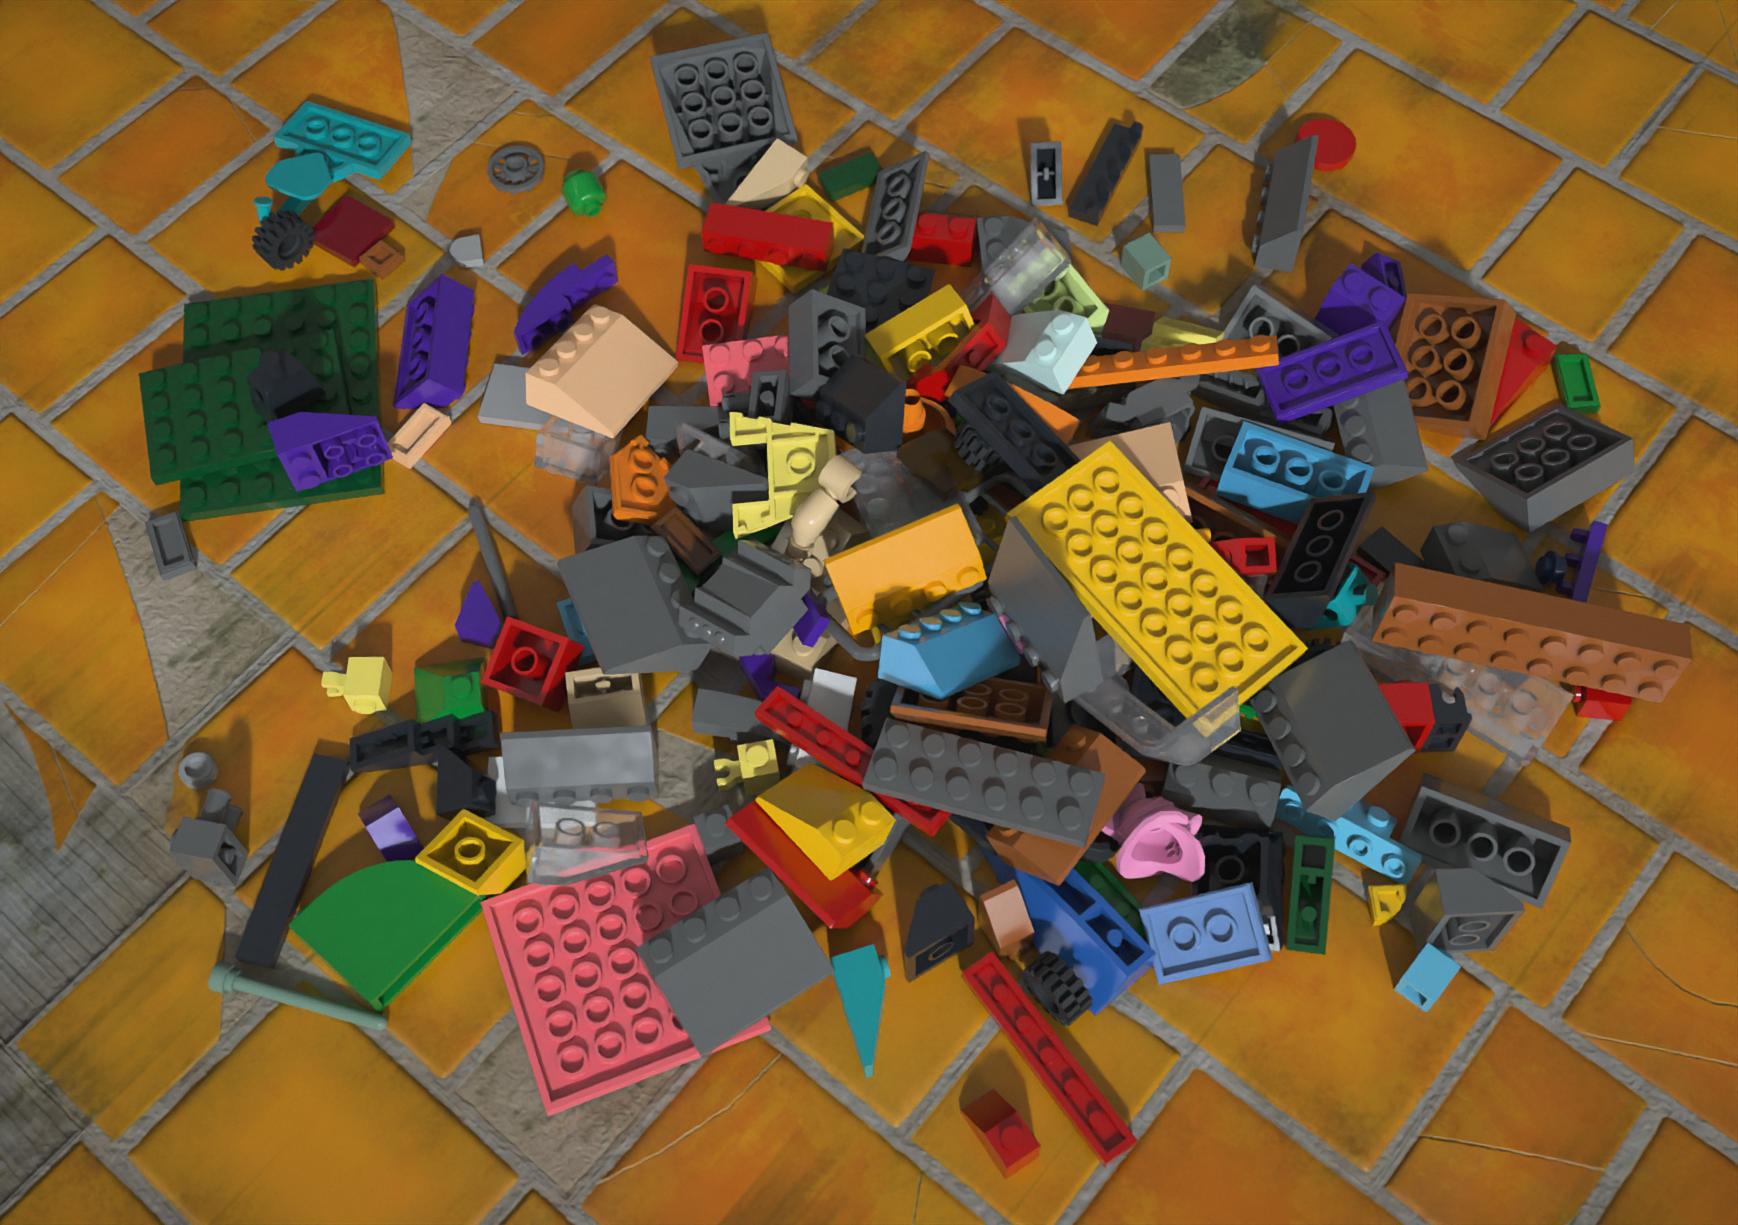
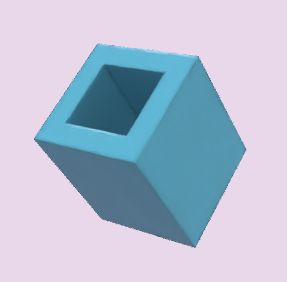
M1427 943L1394 990L1427 1013L1461 966L1454 962V958L1446 950L1440 947H1433Z

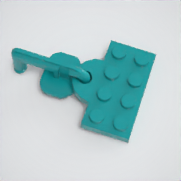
M306 101L273 136L276 146L295 152V157L277 162L266 174L265 181L270 189L290 196L279 210L283 209L286 212V209H289L299 216L332 182L342 180L353 172L381 180L412 144L410 134ZM268 197L255 198L253 204L256 206L259 222L263 218L268 221L270 219L268 214L272 213V199Z

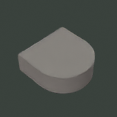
M480 235L461 237L452 243L450 254L457 266L470 268L484 265Z

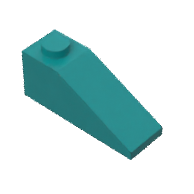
M874 944L830 958V963L835 971L832 975L865 1078L873 1076L886 996L885 978L891 977L885 955L878 956Z

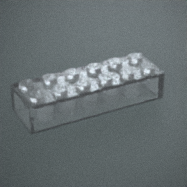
M1382 582L1377 587L1378 596L1384 586ZM1364 605L1344 632L1341 643L1348 640L1354 642L1372 674L1387 683L1413 680L1415 683L1428 682V684H1439L1443 692L1442 699L1446 703L1455 702L1453 691L1455 687H1459L1465 697L1467 713H1471L1473 719L1466 731L1525 767L1529 766L1574 697L1573 694L1545 678L1373 642L1372 617L1374 605Z

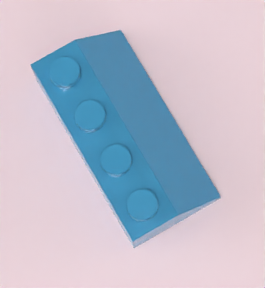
M1244 421L1224 467L1215 495L1299 524L1310 498L1365 493L1375 467Z
M962 602L957 607L941 610L939 614L931 617H922L918 622L910 625H901L899 629L884 634L882 637L878 678L942 700L1020 665L1021 657L994 613L982 610L981 605L977 603Z

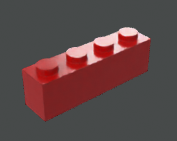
M713 202L710 204L701 230L704 252L739 257L745 260L769 262L775 265L804 268L809 271L826 272L835 244L834 222Z

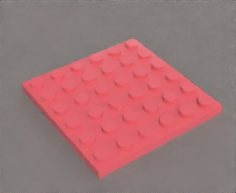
M695 824L481 902L548 1116L701 1057L645 971L635 949L721 896ZM766 1016L710 1053L770 1031L771 1026L768 1017Z

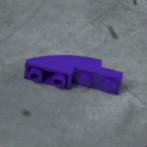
M607 254L583 270H580L574 263L550 280L535 295L524 310L514 330L517 346L522 355L538 348L544 341L558 332L566 330L569 325L575 322L572 311L584 306L589 300L609 290L618 282L614 261Z

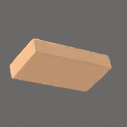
M423 403L387 442L393 455V460L411 469L450 426V417Z

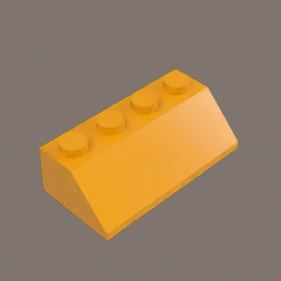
M958 503L823 560L838 602L853 635L872 629L881 623L905 615L912 610L938 601L949 594L971 587L987 579L980 553Z

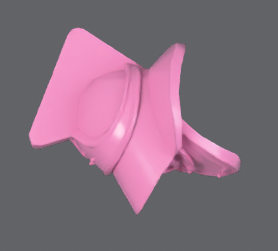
M1137 783L1101 830L1117 840L1118 845L1121 846L1116 857L1117 871L1125 878H1143L1167 872L1191 882L1197 881L1205 873V855L1200 842L1195 838L1202 824L1203 817L1176 808L1173 802L1165 800L1162 796L1146 798L1144 785Z

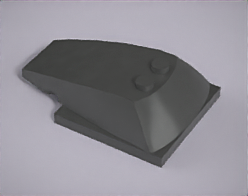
M768 33L650 57L678 170L694 166L714 203L725 204L777 138L789 146L797 144L796 131ZM774 202L760 210L765 211L777 202Z

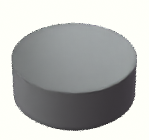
M193 752L184 757L180 762L178 775L187 787L200 790L210 786L215 781L218 775V766L209 754Z

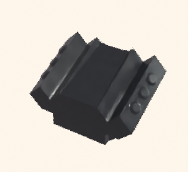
M1202 824L1198 831L1197 840L1200 842L1205 855V873L1197 881L1191 882V896L1252 882L1270 950L1281 951L1284 944L1282 923L1285 919L1283 906L1285 869L1283 857L1286 850L1283 832Z

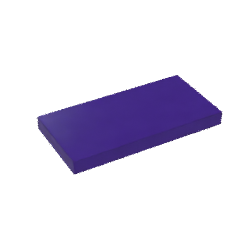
M1384 320L1279 359V365L1255 368L1278 425L1408 378V371Z

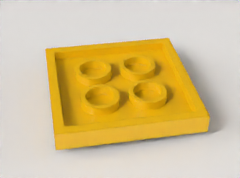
M807 184L765 210L767 212L834 222L835 244L826 272L809 271L804 268L759 261L794 295L837 266L843 248L854 251L862 249L865 236Z

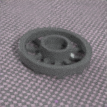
M527 146L504 148L493 155L487 166L489 180L496 189L509 192L512 195L533 190L534 186L540 181L542 182L545 172L541 155L536 150ZM510 154H517V156L508 157ZM522 154H528L530 157L525 160ZM502 158L505 160L503 165L497 164ZM535 159L539 163L538 165L528 166ZM494 169L504 171L502 173L493 175ZM538 170L537 174H532L529 172ZM506 177L505 180H503L502 182H499L497 180Z

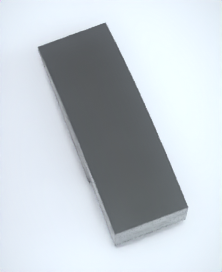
M698 688L691 720L694 733L730 738V743L736 745L773 739L775 750L789 751L791 745L790 741L756 719L754 711L761 705L762 701Z

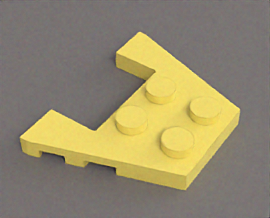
M729 412L732 446L767 443L769 500L732 504L733 533L736 539L792 518L798 506L817 488L823 490L818 482L819 475L824 466L837 455L834 430L797 423L784 425L774 423L770 418L758 417V419L743 417L742 413Z

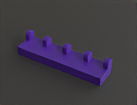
M1593 520L1588 531L1580 528L1572 530L1570 538L1573 541L1582 543L1579 555L1567 553L1564 556L1567 560V566L1575 568L1572 582L1561 581L1555 588L1558 593L1566 595L1567 599L1587 602L1608 524Z

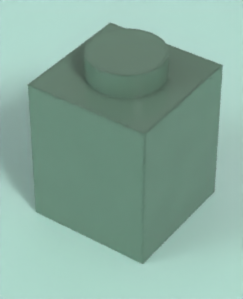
M1148 233L1140 238L1131 239L1123 246L1121 267L1143 291L1168 278L1172 258L1151 233Z

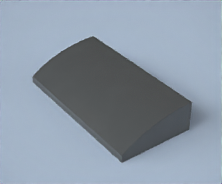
M927 151L878 172L861 252L901 262L908 256L913 241L930 156Z

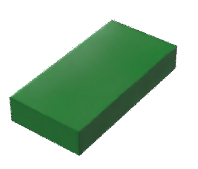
M1588 354L1554 355L1551 362L1562 405L1580 414H1598L1601 404Z

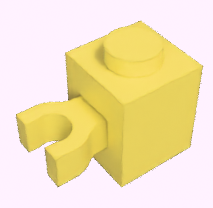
M349 657L346 674L323 672L321 685L323 688H327L328 696L343 695L352 711L361 714H372L375 711H387L392 671L384 657Z
M773 739L737 745L738 761L728 759L714 760L716 773L721 771H728L730 773L726 778L717 779L719 791L728 790L735 784L743 782L746 796L761 794L780 782Z

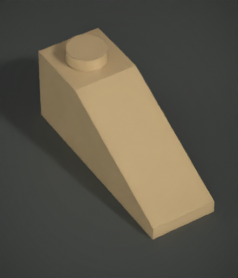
M777 138L725 205L760 210L787 197L796 186L798 188L802 187L809 175L807 171L808 158Z

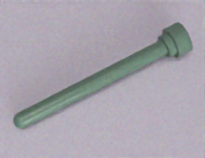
M218 961L209 977V990L224 995L229 992L235 993L239 990L379 1031L384 1030L388 1025V1019L384 1015L244 976L243 972L238 970L237 965L228 962Z

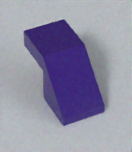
M752 654L751 656H739L741 669L760 701L763 702L777 685L797 699L800 698V688L773 682L777 673L775 655Z

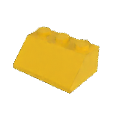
M948 284L864 336L881 368L906 382L923 363L937 367L976 326L967 305L952 286Z

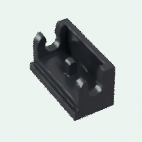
M1428 684L1435 724L1419 752L1455 751L1473 720L1472 714L1467 713L1464 694L1459 687H1455L1453 691L1455 702L1446 703L1442 699L1443 692L1439 684Z

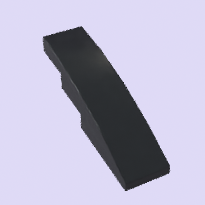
M490 709L462 719L457 718L453 714L421 724L414 719H410L349 738L350 767L353 773L431 764L438 762V749L442 746H446L463 756L501 747L499 716Z

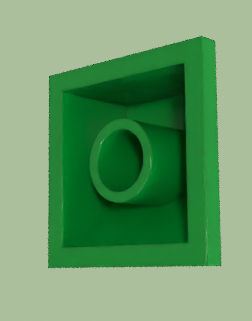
M479 657L414 667L416 721L421 724L450 714L462 719L489 710L487 685L480 683L486 670L485 658Z

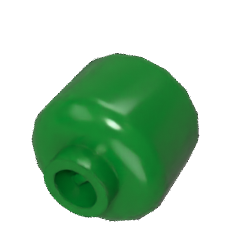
M583 169L569 173L564 178L561 193L572 213L579 216L586 215L587 217L599 214L603 209L602 205L606 201L607 194L596 174Z

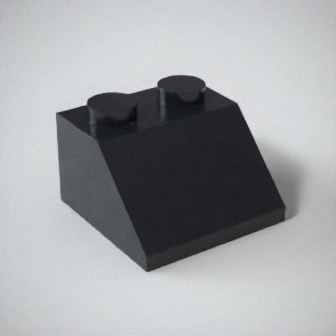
M950 880L941 886L939 884L929 886L919 895V899L916 901L905 948V978L909 983L973 945L975 917Z

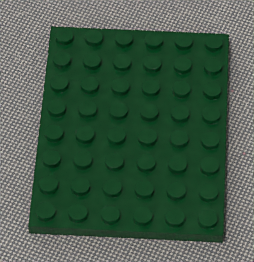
M374 279L184 304L183 363L333 329L338 343L350 415L376 416L382 429L377 286ZM279 457L180 480V517L184 522L385 494L384 464L370 466L352 472L348 476L338 477L318 484L314 488L296 492Z

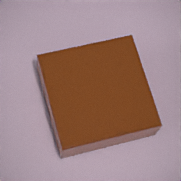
M382 239L359 257L361 265L382 280L405 262L403 254Z

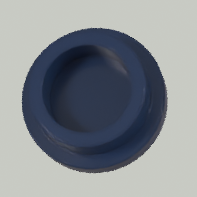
M1548 551L1544 556H1541L1535 567V573L1540 583L1544 585L1560 583L1566 575L1567 560L1556 551Z

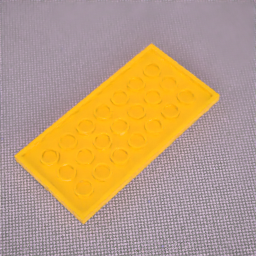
M1111 441L1102 445L1009 511L1005 516L1004 521L1008 523L1010 518L1017 517L1094 619L1202 736L1302 656L1308 649Z

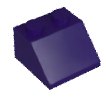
M1350 263L1330 288L1315 319L1340 336L1384 320L1388 331H1390L1403 315L1405 297Z

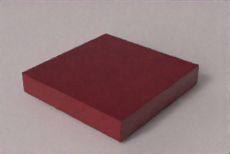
M346 195L312 228L315 239L311 240V242L355 268L360 263L359 257L381 239L383 240L395 228L393 220Z

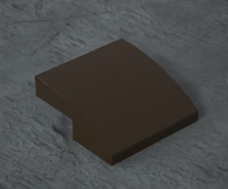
M948 429L924 434L907 442L897 450V458L942 501L961 489L966 493L970 492L993 477L994 473L992 472L991 475L986 474L984 468L981 471L975 470L976 465L974 463H971L969 466L965 462L967 457L959 456L958 451L960 449L955 448L954 442L956 440H954V435Z

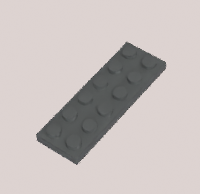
M886 718L862 784L864 790L1085 848L1105 785L1106 774Z

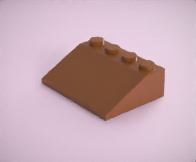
M1407 294L1395 346L1408 371V378L1405 379L1418 429L1452 437L1487 439L1516 312L1506 300Z
M993 677L942 700L898 685L891 703L890 713L897 719L906 720L907 723L917 726L933 724L943 726L944 729L952 732H961L965 729L977 731L985 737L997 738L1003 735L1015 737L1023 743L1033 744L1038 741L1046 742L1053 693L1045 685Z

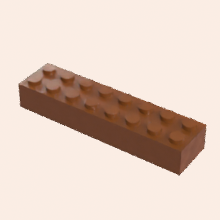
M1396 562L1373 607V642L1458 659L1463 662L1486 665L1501 670L1528 674L1538 678L1561 681L1571 685L1603 690L1609 693L1631 696L1646 701L1661 703L1693 660L1690 625Z

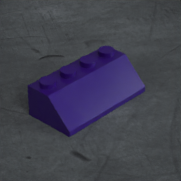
M441 274L407 303L393 407L397 409H418L423 403H426L433 408H445L454 400L461 398L466 388L464 376L469 362L467 349L472 335L470 323L475 309L473 305L474 290Z

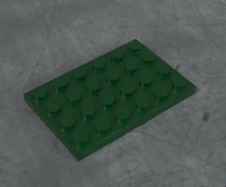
M329 329L139 373L150 474L155 486L278 457L267 422L253 408L247 383L248 374L260 365L259 357L266 351L273 350L278 352L281 349H286L310 372L324 389L325 394L301 412L350 415L338 343L334 330Z

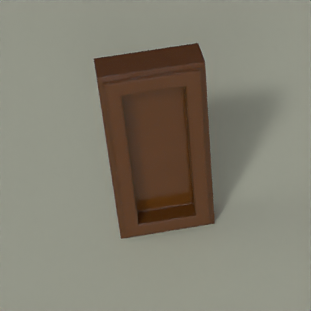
M676 505L650 526V531L655 536H665L673 555L696 579L709 569L711 564L716 563L722 557L723 553Z

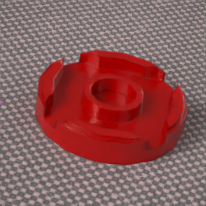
M1319 118L1308 121L1298 130L1294 143L1311 135L1319 136L1313 169L1318 171L1342 169L1349 160H1352L1355 154L1356 137L1352 130L1341 122L1333 119Z

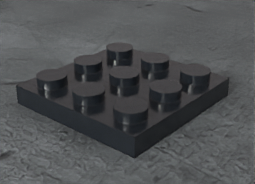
M843 248L827 295L865 308L867 334L928 297L935 280L936 270Z

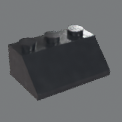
M852 354L820 389L819 402L816 404L818 423L828 430H834L837 436L863 454L897 451L902 446L906 382L863 356Z

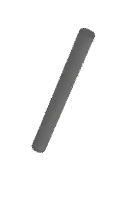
M479 506L471 507L468 510V514L505 620L507 616L518 620L519 617L482 510Z

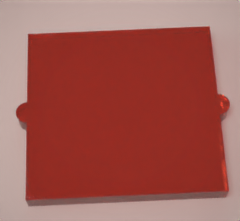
M1103 302L1109 309V313L1102 332L1123 334L1127 337L1136 338L1134 352H1139L1142 341L1152 335L1155 312Z

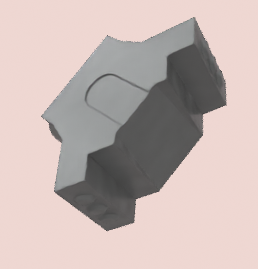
M1201 374L1157 379L1128 393L1117 404L1109 402L1090 420L1086 436L1100 439L1171 422L1175 444L1184 441L1191 429L1189 425L1190 417L1195 411L1194 401L1189 396L1191 395L1190 391L1197 388Z
M738 540L737 557H723L722 565L702 587H695L694 605H679L678 626L734 657L751 656L752 654L769 655L808 610L801 598L810 589L811 568L756 540Z

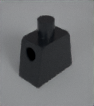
M281 349L278 352L269 350L262 353L259 357L260 365L247 376L253 408L267 423L301 412L325 394L324 389L310 372L286 349Z

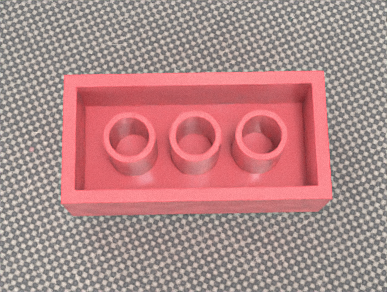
M789 334L702 346L710 406L723 407L722 397L724 392L751 391L753 372L786 369L789 377ZM800 398L807 409L816 408L817 403Z

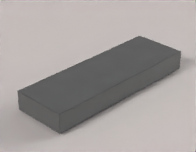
M1149 154L1148 168L1153 233L1184 232L1185 213L1180 154Z

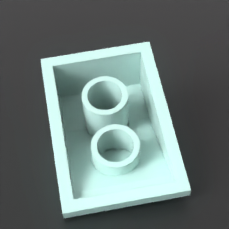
M1062 310L1013 315L1007 346L984 370L989 372L996 371L999 375L1007 372L1044 389L1064 394L1097 344L1087 317Z

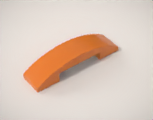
M960 365L945 392V396L950 398L955 390L987 375V373ZM1008 383L1068 446L1080 424V420L1042 398Z

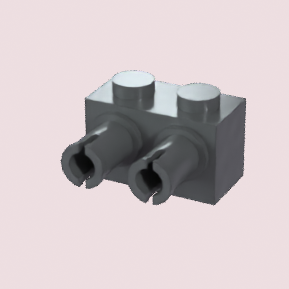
M787 370L753 372L751 391L723 393L722 406L724 413L748 411V416L743 417L753 419L765 417L770 418L774 423L791 425L795 396L790 395ZM721 417L718 424L721 439L730 438V418ZM767 443L755 444L756 450L767 449Z
M210 788L199 817L194 819L183 817L179 828L173 832L170 839L169 852L194 879L236 887L249 854L234 835L244 811L238 806L229 804L232 800L230 793L221 789Z

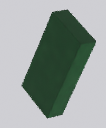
M869 152L818 173L817 180L832 203L875 185L878 172L884 169L872 152Z

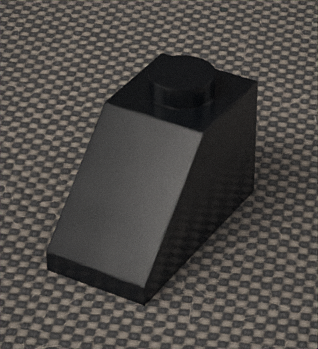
M446 746L439 747L436 815L452 821L462 809L482 819L495 815L496 781L469 758Z

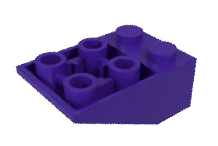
M298 412L267 423L277 455L296 492L314 488L318 484L338 477H345L352 472L370 466H377L384 461L393 459L376 416Z

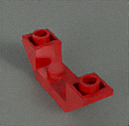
M990 294L972 312L971 317L976 327L937 367L923 363L906 381V389H914L920 394L921 398L939 404L949 399L945 396V392L960 365L982 372L1007 346L1011 317L993 294Z

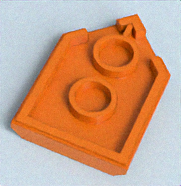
M641 434L609 457L613 516L617 520L652 525L676 505L670 497V491L663 479L673 465L664 457L661 459L648 446L650 443Z

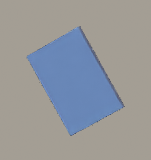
M1252 882L1139 909L1147 943L1156 952L1153 966L1158 985L1273 959Z

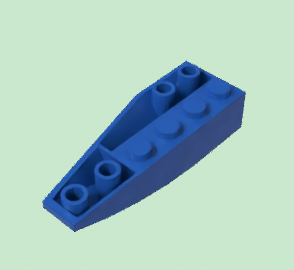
M978 843L1000 884L1003 885L1013 879L1016 881L1034 929L1033 944L1040 955L1046 951H1050L1051 954L1055 953L1059 960L1062 958L1066 962L1067 967H1071L1076 972L1074 974L1077 978H1081L1084 982L1083 986L1089 990V996L1093 999V1005L1089 1010L1094 1016H1097L1151 969L1156 952L1077 871L1072 869L1060 886L1004 864L999 855L995 857Z

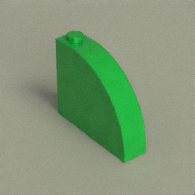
M416 860L384 862L366 867L342 878L325 890L310 905L303 906L295 914L294 920L288 926L309 949L380 1014L483 911L481 902L488 898L486 895H476L416 863Z

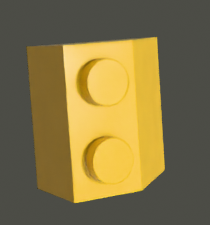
M462 809L415 858L416 863L476 895L504 893L526 869L523 839L465 809Z

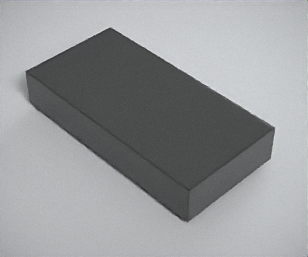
M178 510L145 522L159 574L164 581L197 569L184 523Z

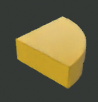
M1406 884L1369 885L1367 887L1366 894L1372 926L1384 924L1398 914L1406 898Z

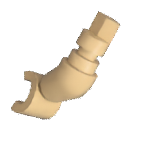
M836 455L824 466L818 479L819 485L823 490L817 488L796 509L791 522L793 528L792 535L784 553L789 558L797 562L809 558L817 537L823 534L825 527L839 507L836 501L839 500L845 503L857 494L851 485L859 479L862 470L846 457Z

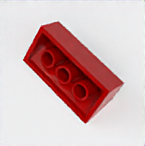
M755 800L725 822L830 928H855L883 896V893L876 887L878 884L877 879L864 868L858 870L854 865L830 881Z

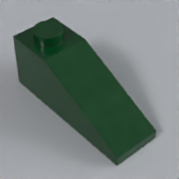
M1297 834L1295 837L1286 950L1326 954L1336 837Z

